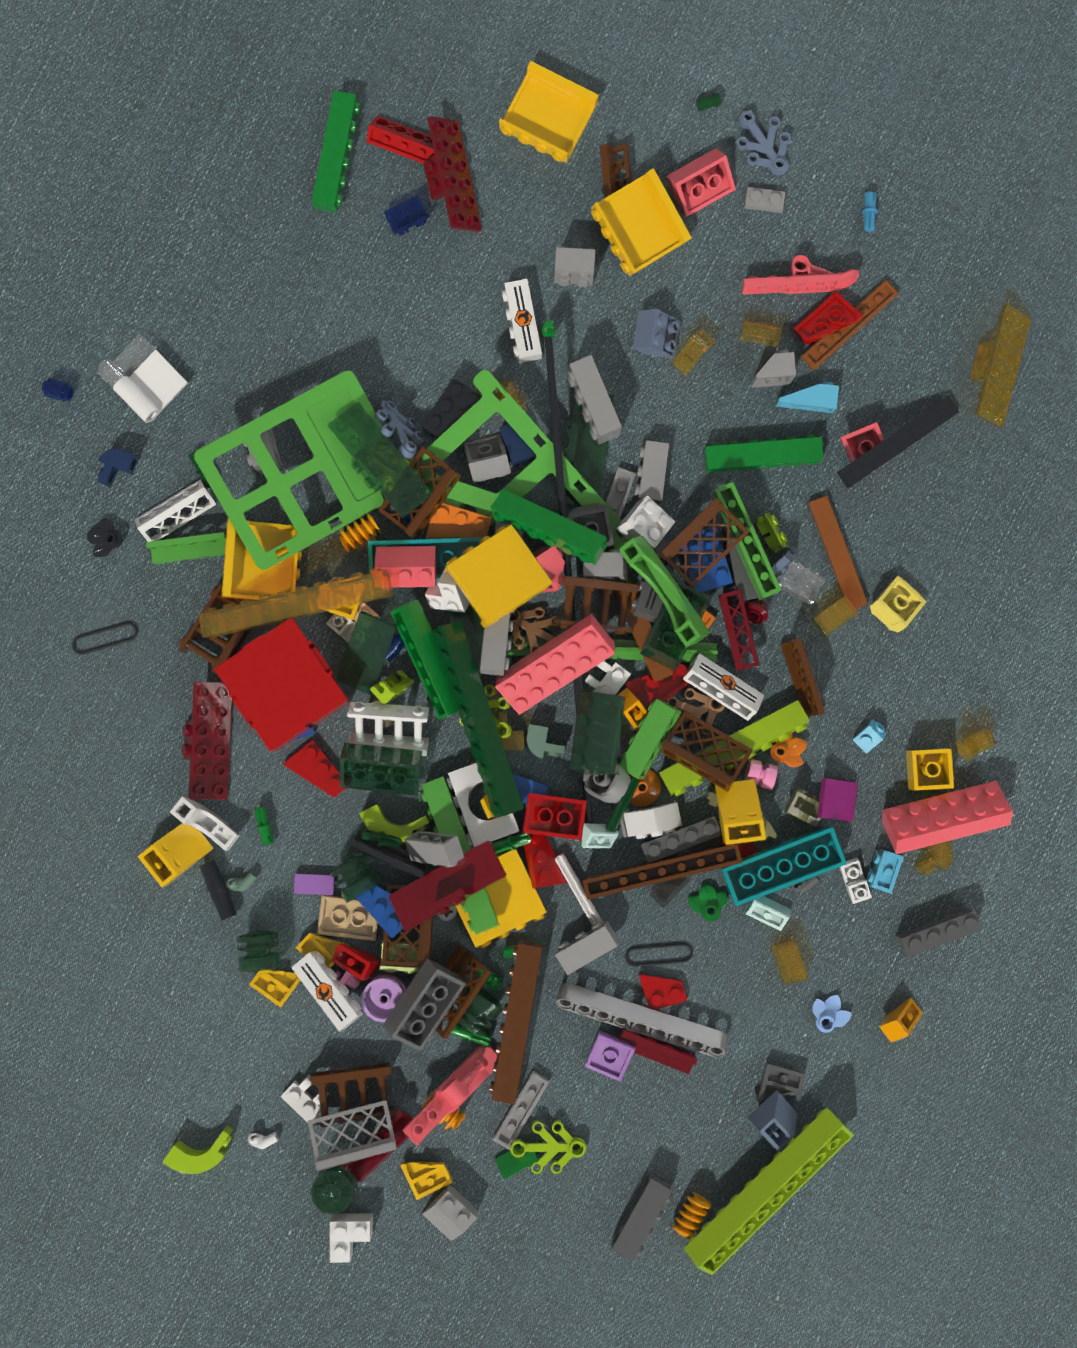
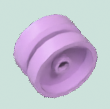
M378 974L363 991L361 999L363 1010L373 1020L385 1022L406 991V983L396 974Z

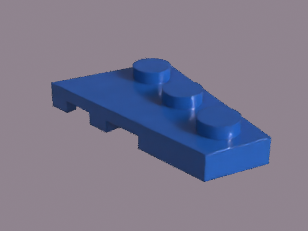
M366 881L352 894L391 938H394L403 929L389 899V892Z

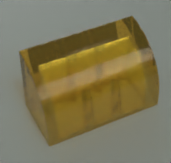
M743 319L739 340L777 347L781 340L782 326Z
M844 595L815 616L814 620L822 631L829 636L858 615L859 612L847 596Z
M791 938L770 946L783 983L790 984L809 979L796 940Z

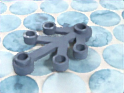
M744 111L740 115L739 124L744 129H750L758 143L749 142L746 137H740L736 143L737 149L764 153L769 158H759L757 153L752 152L747 157V164L749 166L757 165L770 168V171L777 176L785 174L789 167L785 153L787 145L791 140L790 134L788 132L780 134L778 139L780 146L778 154H776L773 150L776 130L780 125V119L776 116L769 119V131L766 139L755 123L754 113ZM745 116H749L751 119L746 120ZM775 121L777 125L774 126L771 124V122ZM782 137H786L788 141H783ZM743 141L746 145L741 146L739 142ZM750 157H754L756 161L752 162ZM776 163H781L782 167H778Z
M382 401L380 409L376 412L374 418L379 423H384L387 418L391 421L383 425L381 433L390 437L395 429L402 442L399 453L406 459H412L417 447L408 440L406 434L415 443L421 444L425 439L424 434L419 431L413 432L419 425L418 422L413 418L407 419L400 414L397 406L392 401Z

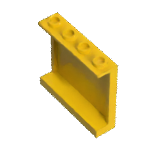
M530 61L527 67V74L504 118L499 120V129L507 136L512 135L518 138L525 145L530 144L541 153L546 152L552 155L556 161L567 163L598 105L599 95Z
M654 168L600 202H596L591 207V214L594 220L598 221L601 225L603 236L610 241L613 254L618 256L621 261L622 270L629 276L692 238Z
M228 517L221 597L294 603V600L298 599L299 588L295 586L296 580L300 578V568H297V561L301 560L302 550L266 570H261L256 566ZM247 521L264 551H269L297 535L292 525ZM285 546L275 551L277 558L288 552Z
M512 524L508 527H500L495 531L496 534L491 538L486 536L479 541L480 545L475 548L473 546L469 547L463 552V556L460 558L454 557L446 563L445 573H450L482 619L481 624L484 629H487L552 584V581Z
M517 848L498 855L507 876L486 887L500 924L499 927L477 935L475 931L471 932L468 920H470L468 912L464 913L461 905L456 906L475 947L481 946L483 948L491 944L492 939L496 937L502 939L509 935L508 931L514 928L520 930L527 926L526 922L532 919L536 922L544 918V914L547 913L536 889H532L530 876L519 856Z

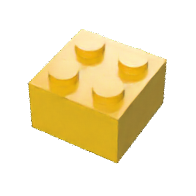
M951 749L906 751L908 790L954 788Z

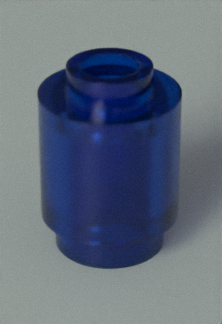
M48 378L47 381L43 382L42 392H44L45 397L65 402L72 399L74 388L69 383Z
M391 632L380 645L381 648L378 652L389 661L392 658L395 659L405 647L401 635L398 632L395 634Z

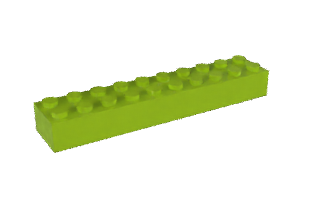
M828 1108L818 1112L816 1119L811 1124H807L802 1128V1133L796 1138L791 1139L787 1147L782 1152H778L768 1166L761 1168L758 1173L759 1175L754 1180L748 1181L744 1186L745 1189L741 1193L734 1195L730 1203L725 1208L720 1209L716 1213V1217L711 1222H707L697 1236H693L688 1240L684 1250L699 1269L713 1275L854 1136Z

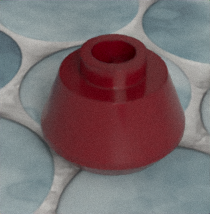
M753 599L745 604L750 622L759 624L764 623L768 619L769 608L764 600Z

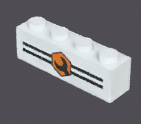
M523 279L504 283L505 290H502L503 301L508 303V308L505 309L507 321L511 320L512 327H509L510 337L515 339L516 346H513L514 357H518L519 363L542 359L528 280Z
M700 653L690 663L683 677V680L747 721L758 712L765 696Z
M309 952L291 968L338 1031L345 1030L363 1015L360 1011L361 1006L356 1000L351 999L346 986L338 982L336 973L324 963V957L319 952Z

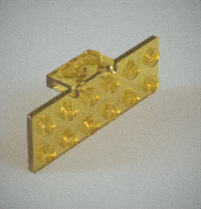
M1008 304L1003 306L995 340L979 343L970 380L973 382L984 381L976 416L999 428L1004 427L1031 322L1030 317Z

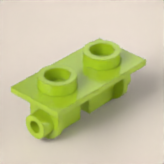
M765 513L766 518L764 519L763 516L757 518L756 525L762 535L770 533V536L765 538V541L770 551L773 550L776 553L781 550L779 546H782V548L788 546L786 544L788 539L783 531H779L777 527L779 523L776 517L770 513Z

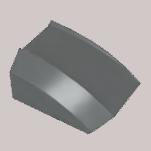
M597 503L577 507L568 513L569 520L606 536L607 547L604 552L615 549L607 505Z

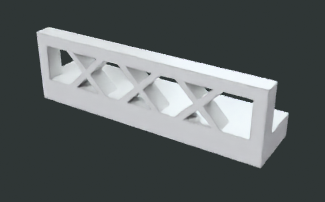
M200 479L136 518V526L148 542L158 541L215 506L216 502ZM204 495L209 500L205 505H197V500ZM184 507L192 508L191 513L187 516L180 515L181 509ZM166 518H175L174 524L170 526L163 525ZM152 527L159 528L158 534L150 537L146 532Z

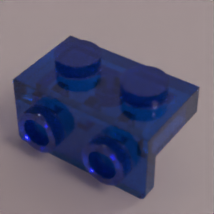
M418 195L383 211L393 234L398 233L399 236L409 232V228L414 225L417 228L426 224V219L429 218Z

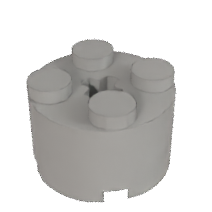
M602 758L597 762H592L586 768L583 781H585V790L590 795L606 803H617L626 793L631 778L621 766L609 759Z

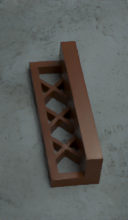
M607 143L600 145L604 198L625 187L626 183L628 185L632 182L630 151L627 143L616 147H611ZM624 151V157L621 162H617L616 153ZM623 168L626 175L621 182L618 180V174Z

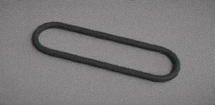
M127 622L81 635L73 640L72 649L76 654L85 655L126 643L137 637L138 629L133 623ZM126 625L132 626L135 630L134 636L126 640L85 652H79L75 648L76 641L81 638Z
M686 943L633 947L626 952L625 960L632 967L685 963L692 958L693 950ZM686 946L690 950V956L684 960L632 964L628 960V955L633 950Z

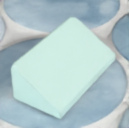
M585 823L583 826L582 847L611 848L619 832L616 830L613 833L607 830V824Z
M762 896L751 901L746 915L781 931L790 918L791 910Z

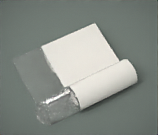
M141 333L134 338L114 361L103 360L100 362L97 373L145 423L154 420L188 384Z

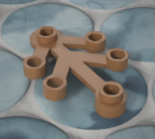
M541 607L521 613L515 609L514 613H510V618L516 619L513 620L512 634L514 638L513 647L517 650L523 649L525 646V640L520 635L519 627L526 630L530 644V653L540 648L536 636L546 642L555 638V636L542 629L551 627L556 630L560 628V624L555 625L552 622H554V619L561 620V618L553 616L551 619L543 620L545 610ZM530 618H534V619H536V620H542V621H537V622L529 623V622H527V621H525V620H526V619H530ZM521 641L522 644L517 645L516 642Z
M692 688L684 691L685 699H695L705 703L704 705L696 707L679 701L673 696L666 700L669 704V700L674 699L676 704L673 707L684 710L699 719L702 714L708 712L705 723L711 726L713 725L716 713L723 711L725 708L721 703H719L718 707H714L712 702L715 699L697 693ZM688 690L693 692V697H687L686 693ZM685 718L682 723L689 721V719ZM692 721L690 722L688 729L694 728ZM700 730L704 735L710 734V732L705 733L703 730ZM694 731V732H690V733H685V735H687V734H691V735H692V740H691V741H687V742H692V741L695 740V735H694V734H695V731Z

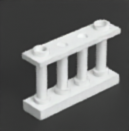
M350 702L347 717H355V733L351 732L348 750L427 756L429 738L422 737V722L427 723L429 707ZM363 718L375 719V734L363 733ZM383 720H394L395 735H383ZM402 721L414 722V737L402 736Z

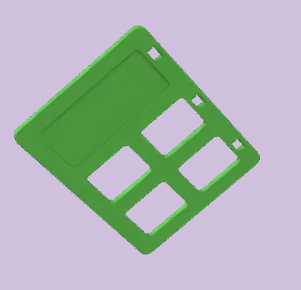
M351 371L342 372L195 452V461L256 566L261 570L274 566L377 509L386 500V498L383 499L381 492L385 491V488L366 459V456L375 441L380 442L394 452L396 450L389 437L381 433L383 426L375 420L374 415L376 413L356 376ZM292 418L312 451L313 458L282 474L265 447L260 435L285 420ZM245 443L265 475L267 483L239 499H234L216 469L213 460ZM318 471H322L343 508L342 511L315 526H311L290 488ZM407 487L400 488L398 491L399 496L407 492ZM276 496L293 524L297 535L269 551H264L246 521L244 512ZM339 517L341 523L331 528L328 522ZM285 546L288 552L277 558L275 551Z

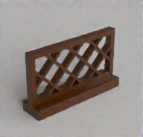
M422 447L378 511L403 529L410 537L418 539L462 475L425 447ZM426 453L430 456L431 465L421 466V458ZM443 466L447 469L442 477L436 478L435 467ZM431 468L432 479L423 480L422 470ZM413 471H418L419 481L410 483V474ZM433 482V491L425 494L424 483ZM420 484L421 495L412 496L411 486ZM407 487L408 497L399 498L398 491L400 488ZM422 498L421 508L414 510L413 499ZM409 500L410 511L401 512L400 502ZM396 502L397 513H388L386 509L389 504ZM401 515H411V522L407 527L402 523Z
M716 497L659 553V556L666 560L693 587L750 531ZM721 509L727 515V523H716V514ZM704 526H713V537H702V528ZM716 526H727V537H716ZM730 526H738L743 533L739 537H730ZM690 540H699V551H687V543ZM701 540H713V551H701ZM716 540H727V549L725 551H715ZM685 546V551H679ZM675 554H685V565H677L671 558ZM687 554H699V565H687ZM701 554H713V562L710 565H701ZM687 568H699V574L695 580H692L687 575Z
M801 637L780 644L798 701L806 715L810 717L825 714Z
M686 711L683 712L660 748V753L727 792L732 787L733 782L753 751ZM687 718L692 721L694 728L684 730L682 724L684 719ZM699 730H708L711 738L701 739ZM695 731L698 740L687 742L685 733ZM682 734L684 743L677 745L671 741L673 736ZM723 739L727 741L728 748L718 749L716 740ZM712 741L715 750L704 752L702 743ZM699 744L701 753L694 755L690 752L689 746ZM741 749L746 752L744 758L735 760L733 750ZM730 751L732 760L722 762L719 753ZM716 754L718 763L711 765L707 762L706 756ZM733 764L735 769L733 776L725 773L723 766Z
M387 885V892L391 894V889H401L407 885ZM433 917L421 923L420 930L414 927L419 933V939L414 944L406 937L412 929L405 933L400 931L399 933L402 936L394 943L389 939L388 933L384 930L382 965L422 967L427 958L431 960ZM404 937L411 946L402 954L395 945ZM394 947L400 956L395 961H387V952ZM413 948L418 953V962H409L404 955Z
M460 945L457 946L444 967L457 973L464 982L466 975L471 973V980L466 983L459 994V998L455 1000L449 1009L448 1015L442 1019L435 1030L444 1039L448 1038L491 974V971L475 957L472 951ZM471 962V968L466 969ZM482 970V975L476 980V971ZM470 987L469 994L465 996V988ZM459 1003V1009L454 1013V1004ZM448 1020L447 1026L443 1031V1021Z

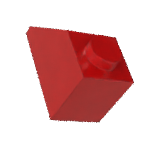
M339 943L331 962L363 981L373 978L381 960L365 950Z

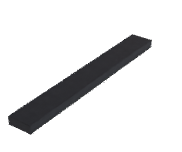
M950 396L946 397L846 465L837 474L847 489L959 413V410Z

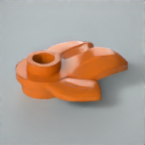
M791 733L789 734L790 737L785 741H776V744L770 750V756L775 762H784L789 767H798L803 764L800 754L805 751L808 742L801 738H793ZM777 750H782L784 754L778 755Z

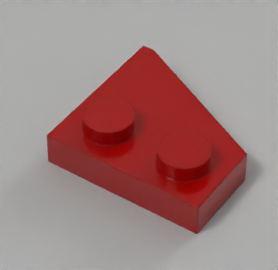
M642 973L638 974L648 1008L658 1010L687 1001L681 980L649 976Z

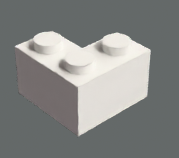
M444 570L440 579L436 578L437 585L429 587L425 593L428 605L433 609L465 613L470 602L450 573H445Z
M677 802L634 810L624 814L628 837L636 836L637 839L646 838L648 834H651L652 837L661 836L663 832H674L675 827L682 826Z
M373 1213L332 1215L330 1220V1263L350 1262L353 1255V1242H370L373 1234Z

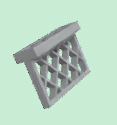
M387 1100L308 1120L317 1171L397 1149ZM383 1105L385 1115L380 1121L373 1117L371 1113L375 1107ZM371 1109L369 1113L365 1112L364 1110ZM361 1111L367 1115L362 1126L351 1120L355 1112ZM352 1114L350 1118H347L344 1115ZM341 1116L347 1120L342 1131L332 1126L336 1117ZM369 1117L379 1123L373 1134L363 1128ZM385 1117L387 1120V1125L383 1123ZM332 1119L330 1124L325 1122V1120ZM322 1122L328 1126L322 1137L314 1132V1123ZM349 1122L360 1128L354 1139L343 1133ZM381 1125L389 1129L390 1138L382 1140L375 1135ZM329 1128L339 1133L334 1144L324 1139ZM361 1130L372 1136L369 1142L364 1145L355 1141ZM315 1136L320 1139L318 1143H316ZM341 1136L352 1141L348 1149L342 1150L335 1146ZM373 1137H374L375 1139L379 1140V1141L371 1142L372 1139H373ZM321 1141L332 1146L329 1153L323 1156H319L318 1146ZM353 1143L358 1145L356 1147L351 1148ZM334 1148L338 1150V1152L331 1153Z

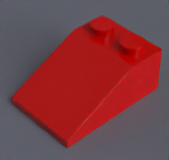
M528 793L523 833L581 840L587 801Z

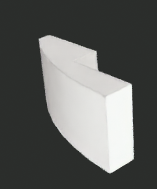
M334 614L326 623L356 650H359L370 637L354 621Z
M858 858L848 860L846 865L839 867L853 904L872 898Z

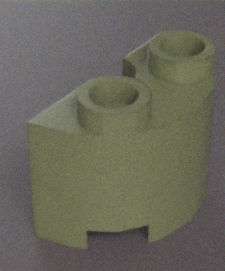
M796 787L785 812L817 827L821 819L817 817L820 798L811 794L808 797L805 795V790Z

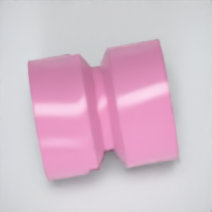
M750 759L745 771L744 780L755 779L756 785L759 784L762 788L772 790L776 781L778 766L769 763L763 765L761 761Z

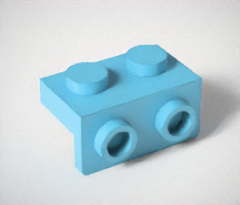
M879 849V852H876L873 858V863H875L873 870H870L867 876L868 886L892 894L904 857Z

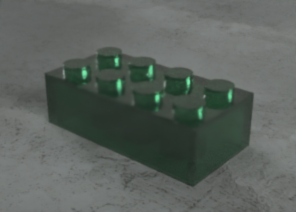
M676 580L677 585L702 619L712 597ZM663 605L640 654L676 671L688 647H685L675 632L670 614L666 606Z
M344 742L340 756V788L418 796L423 751Z

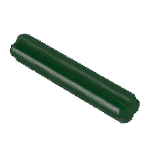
M630 777L631 781L627 791L620 801L617 802L606 825V829L613 833L616 832L639 785V781L635 778Z

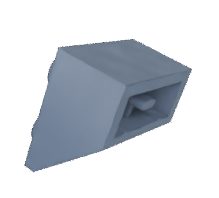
M658 309L639 311L633 349L646 355L675 358L680 321Z
M776 1090L748 1118L772 1146L780 1152L794 1138L798 1113Z

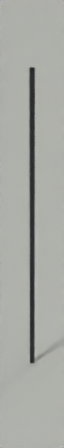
M548 336L544 337L558 507L559 515L567 518L552 337ZM562 551L563 560L565 561L564 576L572 577L571 556ZM574 595L571 621H576ZM581 676L573 680L583 800L587 801L585 823L593 824L591 795L585 790V781H583L585 770L588 767Z

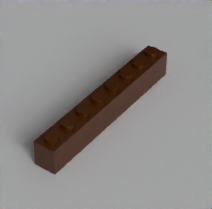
M737 843L720 844L658 859L650 863L645 862L583 877L582 881L587 900L740 864L742 859Z
M520 940L518 945L514 946L513 957H516L515 965H511L509 976L513 977L512 984L507 986L506 996H509V1001L504 1004L503 1015L506 1016L505 1023H501L499 1034L503 1035L502 1042H498L496 1049L499 1059L498 1062L495 1061L493 1067V1074H496L495 1081H491L489 1093H493V1101L513 1105L517 1101L544 944Z

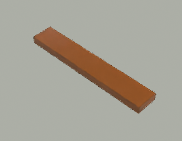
M885 280L855 307L863 315L862 320L821 338L801 356V359L813 371L817 369L899 293Z
M825 496L809 502L810 511L848 611L867 605L868 602L828 497Z
M628 576V584H632ZM613 590L620 605L621 595H619V591ZM631 592V596L628 597L626 621L629 627L634 628L632 634L655 683L672 676L673 673L649 620L633 616L634 609L631 607L634 598H638L636 592Z

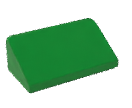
M528 1139L524 1143H531V1141ZM517 1145L514 1149L519 1150L521 1145ZM510 1150L495 1158L504 1180L539 1160L537 1152H525L522 1157H515Z

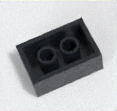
M453 378L421 425L423 431L437 440L475 405L482 396Z

